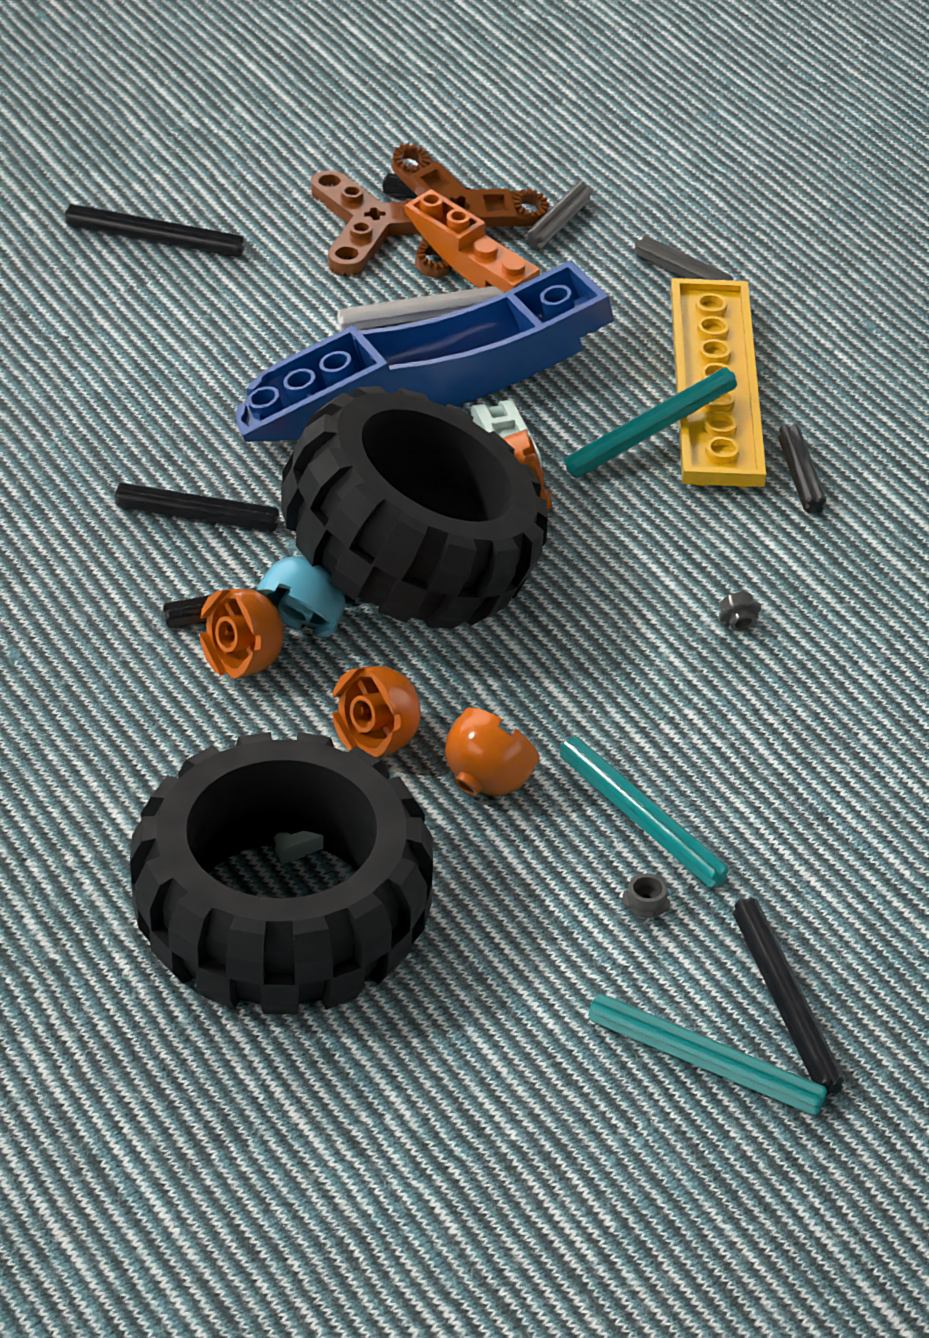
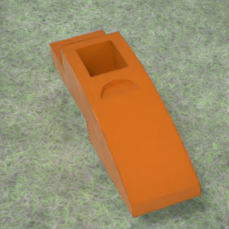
M430 189L404 205L405 213L432 248L452 268L476 287L495 286L503 292H507L540 275V268L485 235L484 221L434 190Z

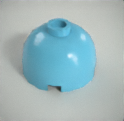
M303 556L282 558L273 564L263 576L256 589L257 592L271 599L280 613L283 624L295 630L301 629L303 624L314 627L315 630L312 636L330 637L338 626L345 608V593L330 583L332 578L330 573L321 565L312 567Z

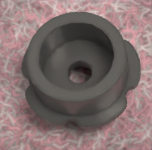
M733 593L720 602L721 613L719 614V620L723 622L724 626H731L733 630H745L755 624L758 613L761 611V606L758 602L754 601L751 593Z
M644 873L636 875L630 880L628 890L623 892L622 901L625 907L631 908L634 915L642 918H652L657 914L661 915L670 906V900L667 898L669 896L667 885L662 878L654 874Z

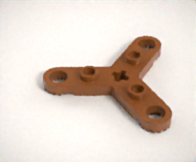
M406 143L405 146L401 144L395 148L391 162L393 172L417 196L432 189L484 221L485 227L533 226L549 209L547 197H543L542 192L538 194L535 189L534 192L527 188V191L521 189V191H510V189H466L438 161L434 162L427 155V151L422 150L423 147H416L414 143L412 146H410V143ZM403 159H412L418 164L417 166L413 165V167H411V164L406 166L407 163H403ZM530 204L538 210H535V213L534 210H531L530 213L529 209L525 211V207L522 208V205ZM423 237L415 257L417 269L429 277L439 278L446 276L452 267ZM426 256H439L443 260V262L440 261L437 264V262L435 261L434 264H432V260L428 262V257L426 258Z
M321 171L311 178L312 196L316 200L320 199V202L326 204V208L348 223L328 251V267L331 272L334 271V274L340 273V276H344L345 273L349 277L351 273L354 276L357 275V272L362 273L367 262L372 260L388 236L421 234L404 211V205L413 199H407L402 202L382 203L347 176L337 171Z

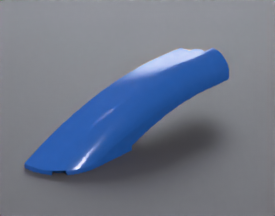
M570 260L501 295L438 317L398 326L360 331L355 325H352L279 361L255 378L246 388L248 396L244 403L237 406L236 420L240 434L245 442L300 439L310 417L343 392L348 395L358 387L381 386L386 392L395 393L399 388L425 394L429 401L444 407L447 404L456 407L520 382L583 351L581 337L594 333L599 328L614 321L609 296Z

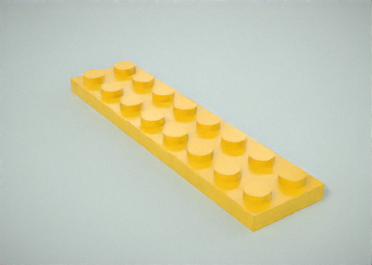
M672 278L670 295L676 393L678 394L722 368H728L733 372L737 382L734 390L678 421L682 484L737 486L742 488L765 487L766 465L748 281Z

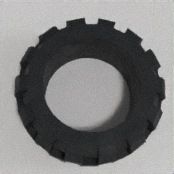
M381 386L358 387L348 395L343 392L325 404L310 417L282 471L281 509L286 529L296 532V547L311 566L321 565L332 576L330 581L332 585L354 600L359 596L378 606V613L405 623L410 618L423 620L428 628L454 629L463 622L472 626L508 606L510 600L518 595L531 571L542 556V548L547 541V501L540 498L541 484L530 466L520 464L514 457L515 449L495 431H486L472 421L473 416L450 404L444 407L429 401L425 394L399 388L395 393L386 392Z
M271 732L240 736L235 747L224 751H219L212 745L186 759L178 772V778L170 775L165 777L140 813L141 821L132 834L130 853L132 902L138 928L150 942V950L182 984L195 978L196 988L204 998L236 1009L241 1000L261 1004L263 1014H298L299 1004L322 1001L325 1009L356 999L364 989L365 980L369 978L380 984L401 964L411 952L412 944L426 926L432 904L433 836L425 825V813L399 776L390 779V773L380 759L357 746L349 752L334 748L331 737L298 732L297 740H272ZM301 831L323 835V849L321 850L344 860L357 871L348 879L330 889L294 898H266L249 895L227 887L208 874L222 861L235 854L256 847L275 845L274 837L276 834L283 832L294 834Z

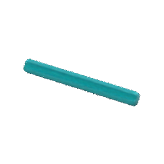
M722 368L566 456L564 462L567 472L574 478H579L734 390L737 386L735 374L728 368Z
M572 736L568 741H564L561 744L560 757L704 884L709 888L715 889L727 880L729 868L724 862L578 736Z
M601 993L596 995L590 1005L588 1018L592 1022L811 1115H817L825 1103L827 1089L824 1086Z

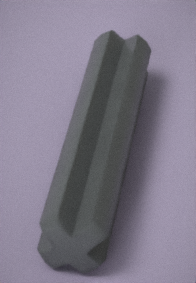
M584 182L576 183L527 231L525 243L531 245L534 250L541 249L590 201V196L593 194L592 188L587 187Z
M643 235L635 242L634 253L636 256L682 278L734 280L732 275L646 235Z

